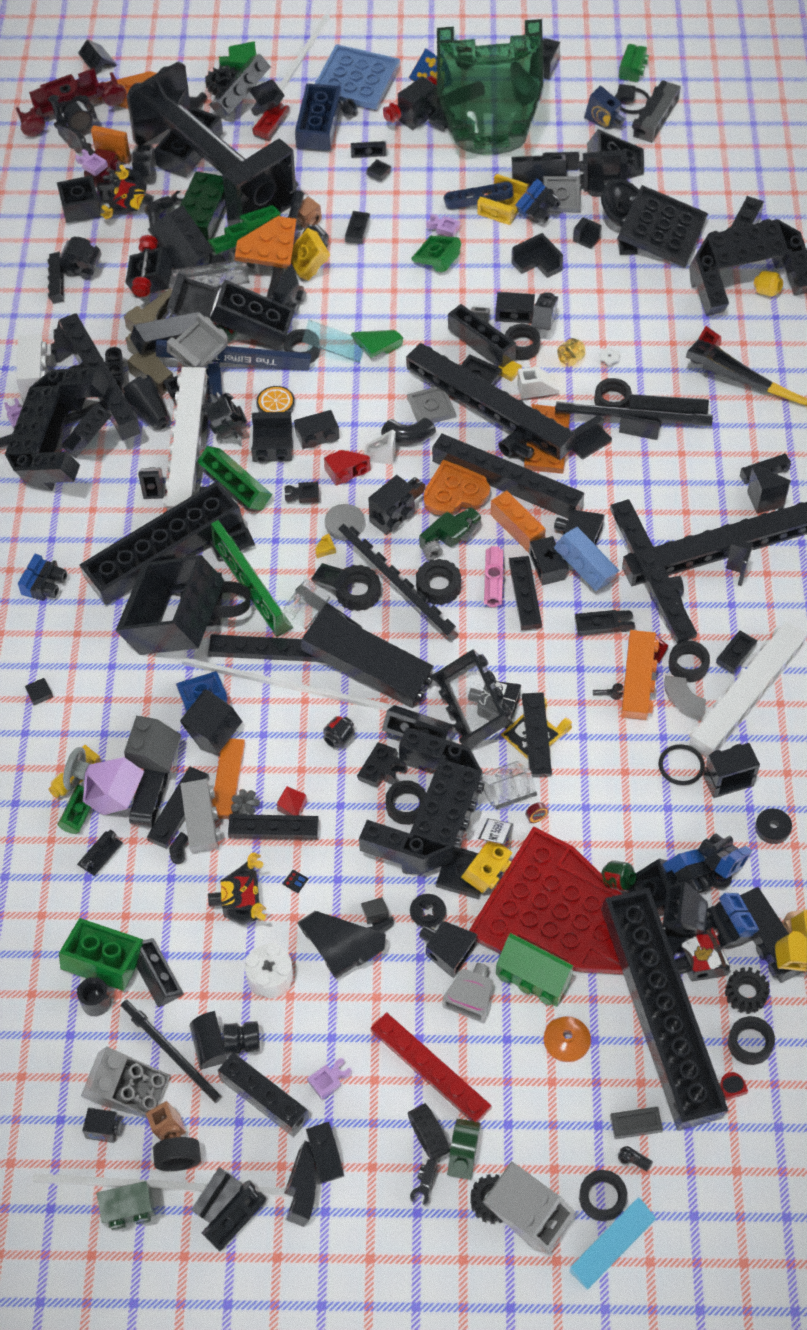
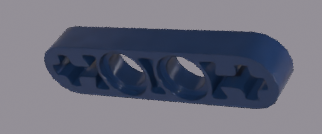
M502 182L450 191L444 195L443 199L446 208L455 209L477 205L480 196L493 201L507 200L513 197L514 190L511 183Z

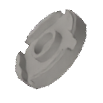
M339 504L332 507L326 513L324 519L328 534L339 540H348L338 530L343 523L348 528L352 525L360 534L365 526L362 511L350 504Z

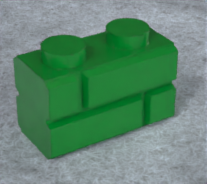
M627 44L619 66V79L637 83L640 76H644L646 68L644 65H648L649 61L646 46Z

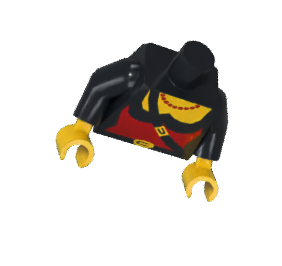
M123 165L119 166L120 171L115 172L117 179L109 197L110 207L102 206V209L106 211L100 214L102 217L110 219L112 215L136 212L141 203L148 205L154 200V196L145 193L147 184L138 170L125 168Z
M255 852L249 854L247 862L221 879V892L208 893L209 907L222 906L223 916L240 925H246L256 920L263 921L266 918V915L261 913L267 908L259 902L258 878L256 870L254 871V867L257 869L263 867V862L257 860L261 858L260 854Z

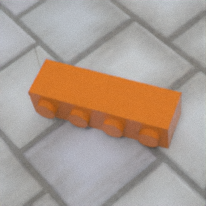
M630 630L621 710L622 718L647 720L648 713L652 714L653 701L650 700V693H654L655 680L651 679L652 673H656L657 660H653L654 653H658L659 640H655L656 632Z

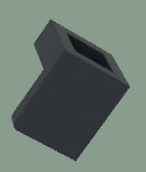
M582 217L574 227L573 242L593 249L601 239L602 225Z

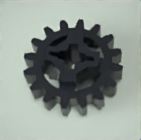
M226 65L225 68L219 66V69L213 68V72L208 71V75L205 76V85L208 88V92H213L214 96L219 94L239 70L235 71V67L229 69Z

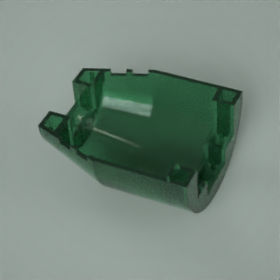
M525 20V35L510 36V43L477 45L475 39L458 40L454 26L438 27L437 95L456 145L467 152L481 155L503 154L520 148L526 142L544 92L543 20Z

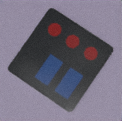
M292 870L282 885L299 893L309 878Z

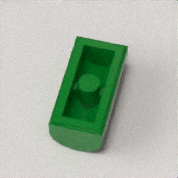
M79 784L75 787L57 823L62 830L71 834H77L80 831L91 809L89 805L83 802L84 787Z

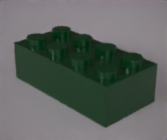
M195 171L180 206H184L207 241L212 239L226 207L223 176Z

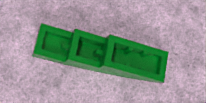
M272 205L241 215L240 223L225 227L224 235L209 239L208 243L215 254L234 248L239 239L277 216H281V213Z

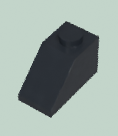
M141 468L138 471L143 499H162L164 492L162 468Z
M330 1122L307 1128V1139L310 1143L321 1184L345 1177Z

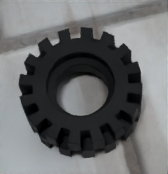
M745 967L740 968L739 972L735 970L733 975H730L725 988L727 1002H732L731 1007L733 1009L738 1007V1012L740 1013L743 1010H746V1014H750L751 1010L754 1013L758 1012L759 1008L762 1009L770 993L769 981L765 982L766 976L764 974L760 976L759 970H756L755 973L752 972L753 968L751 967L748 968V971H745ZM743 983L751 984L756 989V995L751 998L744 997L739 993L738 987Z
M487 1174L486 1178L480 1177L479 1182H475L473 1189H471V1209L473 1212L475 1211V1216L478 1219L481 1217L482 1222L485 1223L487 1220L490 1221V1224H495V1221L503 1222L483 1203L484 1194L495 1185L500 1176L498 1174H495V1177H491V1174Z

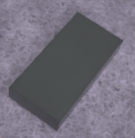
M658 1106L610 1113L615 1140L663 1132Z

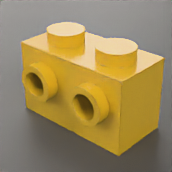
M487 841L461 878L481 893H484L488 887L492 890L500 879L497 877V874L500 871L504 873L511 864V861L508 859L513 852L502 844Z

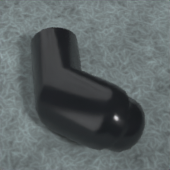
M630 1146L620 1148L618 1153V1160L621 1163L627 1164L630 1161L646 1172L649 1171L653 1164L651 1159Z

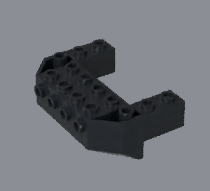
M765 219L757 224L747 223L743 227H730L725 231H712L708 233L689 266L691 287H697L706 316L723 313L728 307L729 301L719 272L722 269L772 258L775 269L785 268L793 295L797 296L807 293V249L801 232L779 219Z
M98 367L50 370L29 387L5 456L13 471L30 486L53 491L55 483L75 482L80 464L69 453L55 452L69 411H81L86 398L105 397L110 379Z
M406 727L399 744V758L436 771L410 833L366 820L359 837V849L361 852L401 864L402 873L424 874L453 861L456 851H459L461 848L462 836L464 831L467 832L471 820L470 816L476 810L477 799L484 790L485 781H482L483 771L468 746Z

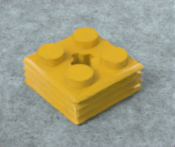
M307 228L293 244L291 264L299 278L307 279V281L317 273L318 269L330 257V253L317 231Z

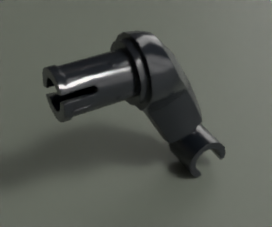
M176 191L171 197L165 196L156 199L145 207V214L149 218V227L160 220L159 215L161 212L171 208L173 204H179L183 200V198H177L181 191Z

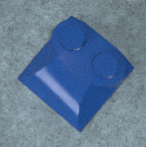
M217 671L176 683L185 712L188 711L204 689L209 690L227 703L226 691Z

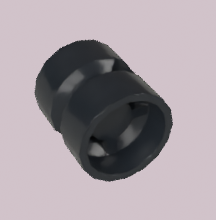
M258 1021L244 1022L242 1026H239L238 1023L224 1024L226 1055L233 1052L238 1054L242 1049L246 1053L260 1052Z

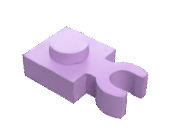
M83 149L82 157L75 155L76 162L82 164V168L94 176L108 167L107 161L95 153L90 156L88 151Z
M430 214V221H426V227L428 229L436 228V233L454 237L460 228V221L446 216L440 219L437 215Z
M17 398L14 399L15 405L9 406L7 402H4L5 409L8 412L6 415L13 429L22 409Z
M343 1058L336 1060L331 1070L325 1065L307 1078V1082L321 1100L341 1086V1082L338 1079H345L351 1075L352 1069L350 1067L345 1071L339 1069L344 1064Z

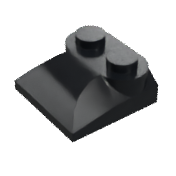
M288 266L274 290V301L295 309L293 315H296L300 303L305 300L306 291H304L303 286L299 285L293 267Z

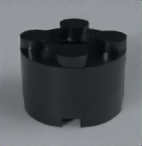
M71 237L70 240L66 241L59 257V264L63 268V273L67 276L77 275L85 280H90L101 258L100 249L96 245L95 248L90 245L91 241L86 238Z

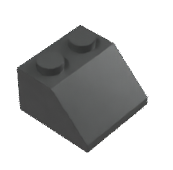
M136 715L124 750L125 758L139 768L170 773L181 740V734L158 719Z

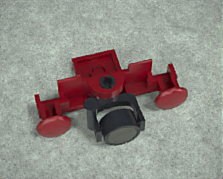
M94 68L79 73V79L76 80L71 73L40 85V88L29 92L33 105L29 112L23 113L19 107L15 108L21 122L20 129L26 136H37L42 133L46 126L44 118L54 114L56 121L64 125L67 123L68 126L80 132L85 131L91 126L93 119H97L95 108L90 100L102 96V100L106 105L118 106L127 96L126 89L123 85L118 84L113 72L109 73L110 82L105 83L103 81L99 83Z

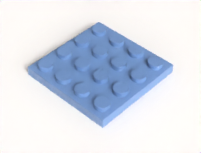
M336 44L315 84L341 86V100L345 101L349 98L358 106L377 110L400 65V59Z

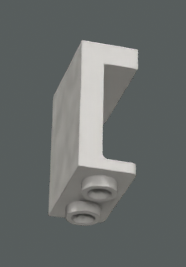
M199 313L196 322L176 340L171 337L167 341V352L185 367L204 368L227 347L228 337L224 330L218 329L208 317H204Z

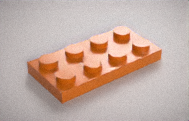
M532 404L533 409L539 410L543 415L554 419L565 428H569L570 414L555 413V406ZM527 441V446L533 448L534 453L531 458L525 457L524 468L532 471L563 474L565 456L558 460Z

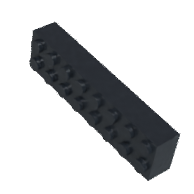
M216 481L79 564L82 574L104 605H107L133 589L143 563L185 557L212 540L211 523L219 520L226 531L242 522L240 507L222 485Z

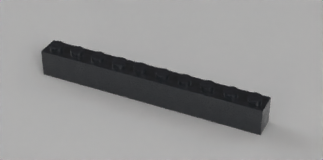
M420 342L406 356L407 370L511 432H518L523 439L558 460H561L574 447L575 433L571 429L565 428L554 419L548 418L539 410L531 408L522 400L514 398L508 392L502 391L491 382L485 381L476 373L468 371L462 365L456 364L448 359L447 356L434 351L431 347Z
M800 502L791 507L763 513L750 519L746 518L733 524H725L720 528L705 530L696 535H688L676 541H668L665 544L655 546L654 549L669 576L728 558L733 538L752 543L753 551L807 535V502ZM632 553L623 556L622 569L631 587L646 583Z

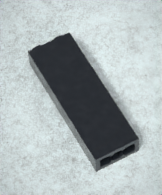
M322 608L301 640L302 651L410 708L414 706L415 702L419 703L425 693L423 691L425 686L429 687L433 682L431 678L434 669L433 665Z

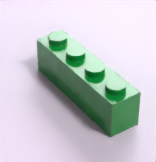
M207 445L197 461L248 508L262 511L273 495L220 448Z

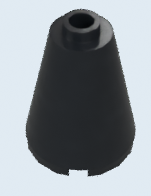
M146 375L148 378L139 376L123 388L125 391L123 395L133 412L151 427L160 430L164 429L169 424L170 417L156 383L150 375Z

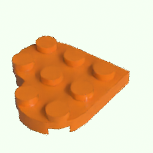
M442 460L425 488L424 507L426 510L441 516L447 511L454 515L461 507H471L478 510L489 499L491 488L485 476L449 461Z

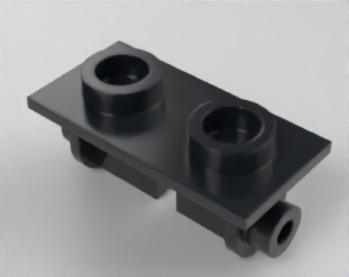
M113 830L105 831L77 865L95 876L123 842L115 837L116 833Z

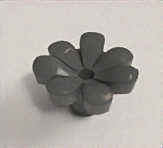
M240 789L239 795L232 796V802L234 803L231 805V810L233 812L238 811V814H246V812L254 814L255 809L253 806H259L260 801L254 798L256 792L253 790L247 792L245 789Z

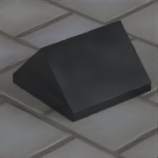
M754 464L747 493L756 514L784 508L791 480Z

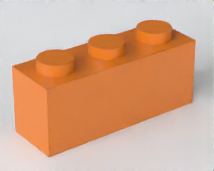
M507 490L491 500L490 515L528 553L531 541L545 538L546 528Z

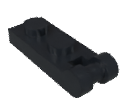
M247 1180L241 1185L238 1193L207 1225L201 1234L216 1250L221 1252L265 1203L266 1196L262 1192H257L255 1185L250 1180ZM249 1197L251 1199L250 1203L246 1205L244 1201Z

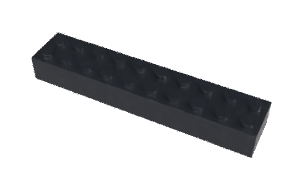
M646 888L605 898L601 911L677 1131L723 1119L729 1110L650 889Z

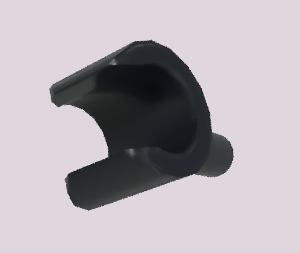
M616 683L612 689L593 690V695H610L612 699L619 700L623 692L617 691H621L623 685Z

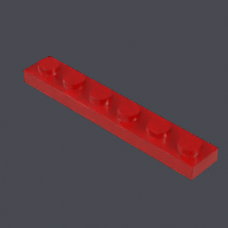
M386 1012L370 1028V1031L468 1120L479 1122L492 1109V1105L389 1013Z

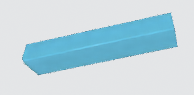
M638 1197L571 1265L569 1272L587 1290L656 1220V1217L643 1200Z

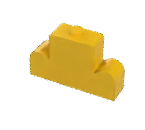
M807 909L791 918L792 932L778 940L775 944L777 967L780 969L807 971Z

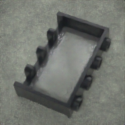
M474 649L431 675L432 680L441 687V690L438 691L440 696L449 705L446 707L448 714L456 721L453 724L455 730L462 735V738L459 739L460 743L468 746L470 749L505 726L513 724L510 717L512 712L506 703L504 704L502 700L504 694L498 686L496 687L494 683L497 681L496 677L487 668V665H489L488 660L484 654H478Z

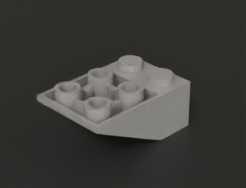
M106 1046L97 1053L81 1097L101 1106L147 1118L146 1112L160 1105L171 1075Z
M513 1161L509 1163L483 1200V1203L533 1250L544 1253L550 1252L576 1214V1211L558 1194Z

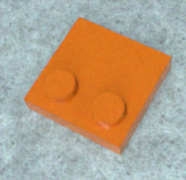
M93 125L91 133L95 151L99 148L117 152L118 160L129 164L131 154L127 132Z

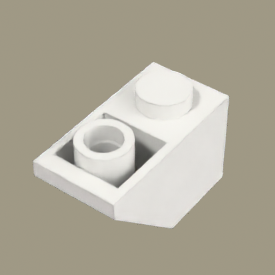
M537 366L518 369L517 386L521 399L559 394L555 376Z

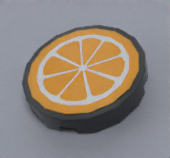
M282 386L267 387L257 396V409L259 412L291 411L292 413L295 406V397L288 388Z

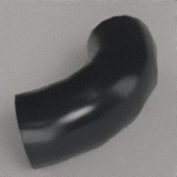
M422 418L419 422L411 425H403L394 419H389L381 429V435L394 430L396 443L407 445L421 443L436 433L435 425L428 418Z

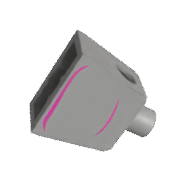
M476 963L473 972L462 969L443 996V1008L485 1023L493 989V980L486 977L489 967L482 963Z

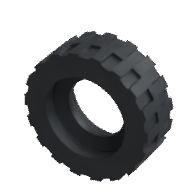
M432 559L423 563L416 573L417 593L420 591L429 599L427 603H432V605L450 603L460 594L461 573H459V568L453 562L451 563L446 559ZM443 575L448 578L449 584L446 588L434 589L430 587L428 581L431 576Z
M351 565L344 568L350 575L339 591L335 590L339 604L341 603L342 607L348 608L351 611L367 610L373 607L378 602L381 594L380 580L376 571L363 565ZM353 581H363L368 585L367 592L362 595H352L347 588Z
M426 1103L407 1112L410 1124L430 1160L435 1161L450 1152L446 1137L436 1117Z

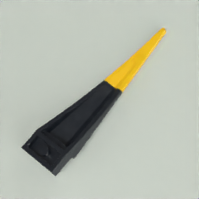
M698 339L687 351L685 358L690 359L695 364L702 363V368L706 371L807 406V398L758 374L717 345Z

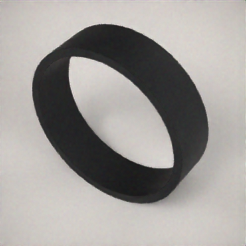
M224 581L220 593H235L241 595L246 600L234 606L216 604L212 615L232 618L246 613L250 608L249 589L237 582Z

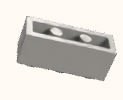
M207 779L180 783L191 852L196 853L219 849L218 841L222 840L220 828L215 826V820H218L217 807L212 805V799L215 798L214 786H210Z

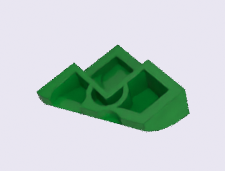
M396 330L357 331L351 333V337L360 348L363 347L371 358L383 352L388 354L403 344V336Z

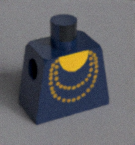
M600 85L590 95L584 119L604 129H608L613 123L621 127L626 117L619 113L622 105L621 102L603 86Z

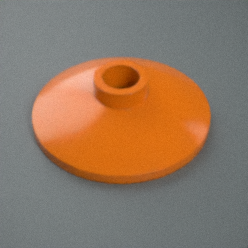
M564 1016L556 1018L548 1024L544 1032L543 1041L547 1052L553 1058L562 1062H574L587 1054L591 1045V1035L587 1026L582 1021L574 1017ZM570 1033L572 1038L566 1039L563 1035Z

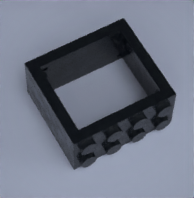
M202 555L143 563L115 631L139 655L199 649L225 580ZM183 592L173 620L159 622L170 594Z

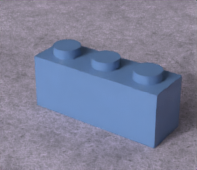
M578 527L563 534L554 546V549L595 591L609 584L620 571Z

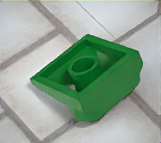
M430 235L411 259L414 262L432 265L433 269L437 272H445L460 255L462 243L459 237Z

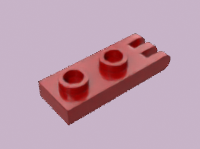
M280 103L277 107L265 111L253 127V135L269 139L289 112L290 106H284V104Z

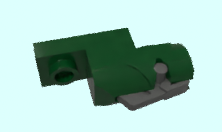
M468 507L455 517L447 511L419 535V547L422 549L425 544L434 540H440L449 547L456 545L460 541H468L481 525V515L471 507Z

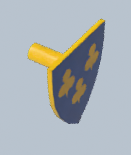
M425 48L408 78L415 82L422 76L426 79L428 76H433L438 79L440 88L449 86V78L445 66L433 52Z

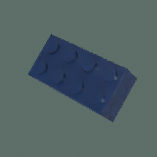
M306 83L295 128L296 148L331 151L341 107L339 103L341 101V86Z

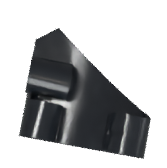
M313 911L297 922L306 938L311 940L335 979H338L355 966L358 967L385 949L386 934L319 911Z

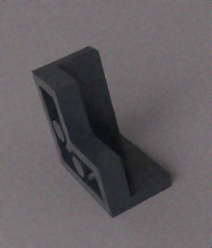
M540 233L512 247L511 264L521 274L537 267L546 278H549L562 271L563 254L543 233Z

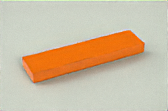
M230 738L220 753L214 787L215 798L212 799L213 807H217L219 819H229V814H233L231 810V805L234 803L232 802V796L237 795L245 739Z

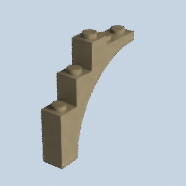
M172 289L162 293L154 301L147 304L145 308L142 309L137 305L124 315L126 329L132 333L133 326L136 324L164 319L168 314L167 305ZM130 333L125 338L127 349L133 354L127 360L129 373L135 378L139 376L148 378L146 375L152 376L160 395L163 396L168 392L163 381L172 378L173 373L161 362L159 357H156V352L140 355L130 340Z

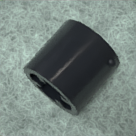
M87 978L76 988L78 1000L86 1014L97 1017L106 1013L110 1008L111 996L107 985L100 978Z

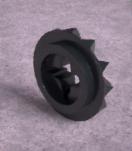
M434 894L419 895L410 905V916L417 926L424 927L427 925L436 928L439 923L443 922L446 915L445 903ZM429 908H432L433 915L427 914L423 917V909L428 910Z

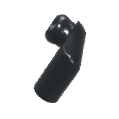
M201 92L197 97L189 96L190 106L199 108L207 99V95Z
M180 832L169 847L171 861L175 864H181L185 860L183 847L188 842V836L183 832Z

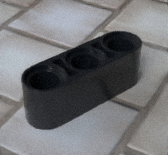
M144 769L131 807L129 823L152 828L167 785L168 773Z

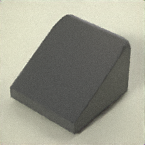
M471 307L472 312L489 323L490 308Z
M383 897L361 903L367 924L389 918V911Z

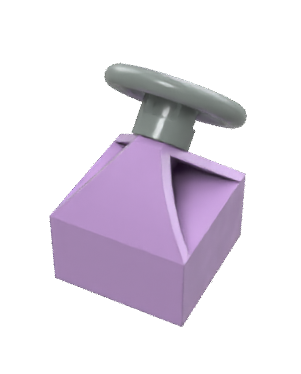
M77 747L67 759L63 774V784L67 790H72L78 785L80 780H84L83 802L100 814L107 815L128 809L144 771L125 757L95 764L87 763L85 750L82 747ZM74 776V779L70 783V778Z

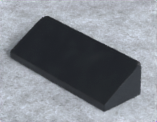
M154 938L143 940L136 967L156 1005L161 1007L183 996L184 993Z

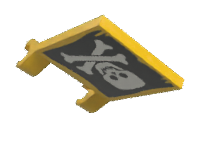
M544 697V699H545V709H546L548 705H547V699ZM521 715L501 733V736L528 759L524 716ZM564 718L557 727L547 720L549 747L572 729V721L569 718Z

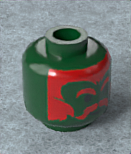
M611 860L601 871L604 885L607 888L609 886L619 891H628L636 881L635 870L628 862Z

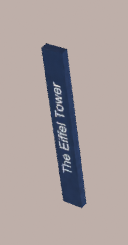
M156 340V357L174 358L167 352L168 340ZM227 346L211 362L309 371L311 354Z

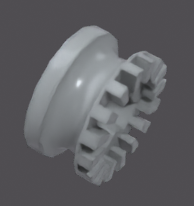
M435 540L433 542L430 541V543L428 542L422 548L427 560L437 559L443 553L439 542Z

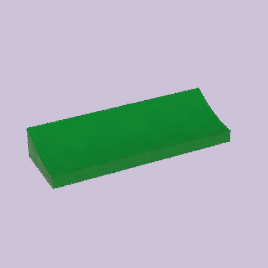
M219 520L211 523L213 546L237 581L249 589L250 600L274 635L278 637L294 628Z

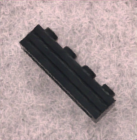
M784 453L755 463V465L778 474L787 472L790 469L791 461L787 454ZM754 464L741 468L739 476L744 484L749 483Z

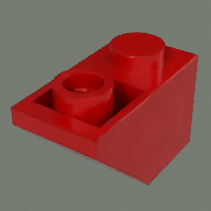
M339 450L324 457V468L335 486L370 471V457L360 453Z

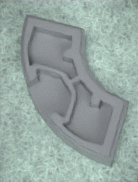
M665 675L664 687L668 699L673 702L681 713L701 721L705 715L706 699L698 697L691 692L687 686L686 678Z

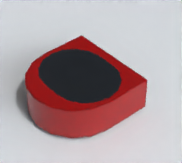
M728 1072L723 1075L720 1087L725 1101L748 1094L747 1086L741 1075L735 1072Z

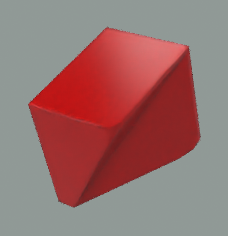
M286 786L277 801V811L285 815H300L307 803L306 794Z

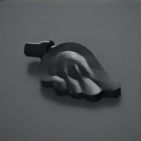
M58 121L54 123L58 134L76 153H82L83 149L88 151L90 156L95 153L92 145L86 142L84 135L79 130Z

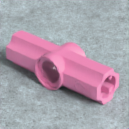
M491 546L486 549L484 604L489 607L502 605L503 549H500L498 546Z

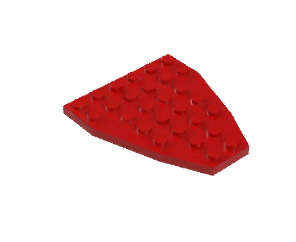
M533 826L469 931L478 935V943L501 954L509 934L512 933L573 965L572 971L623 974L601 911L605 898L621 895L622 893L609 886L607 888L604 885L602 874L574 846Z

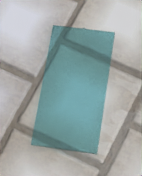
M308 320L302 342L360 363L363 347L360 348L350 334Z

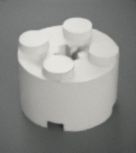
M270 943L256 947L246 956L245 972L248 985L253 993L267 998H277L289 990L293 980V968L291 958L285 949L277 943Z

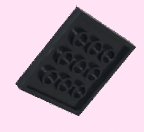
M641 185L617 239L685 268L708 213Z

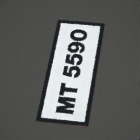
M487 818L478 839L505 845L513 823Z

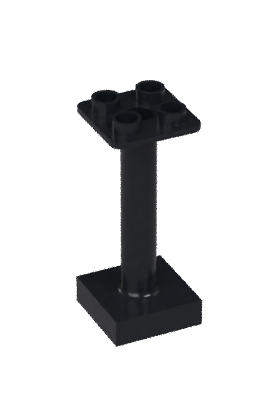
M178 61L170 66H164L157 74L142 83H135L131 86L127 93V104L134 143L141 146L169 129L218 170L223 176L228 226L240 223L241 215L272 205L280 213L291 207L293 193L296 190L294 150L278 138L250 157L244 158L188 111L191 106L185 64Z

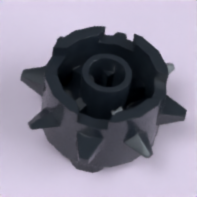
M216 392V395L211 393L212 401L206 404L202 410L211 422L209 426L214 434L219 433L223 439L231 435L238 438L237 434L242 437L241 429L246 427L244 423L247 422L241 406L237 407L232 402L234 397L227 392L222 395Z

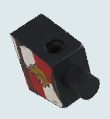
M709 928L680 944L679 958H676L675 961L679 972L686 970L691 981L728 975L730 964L713 928Z

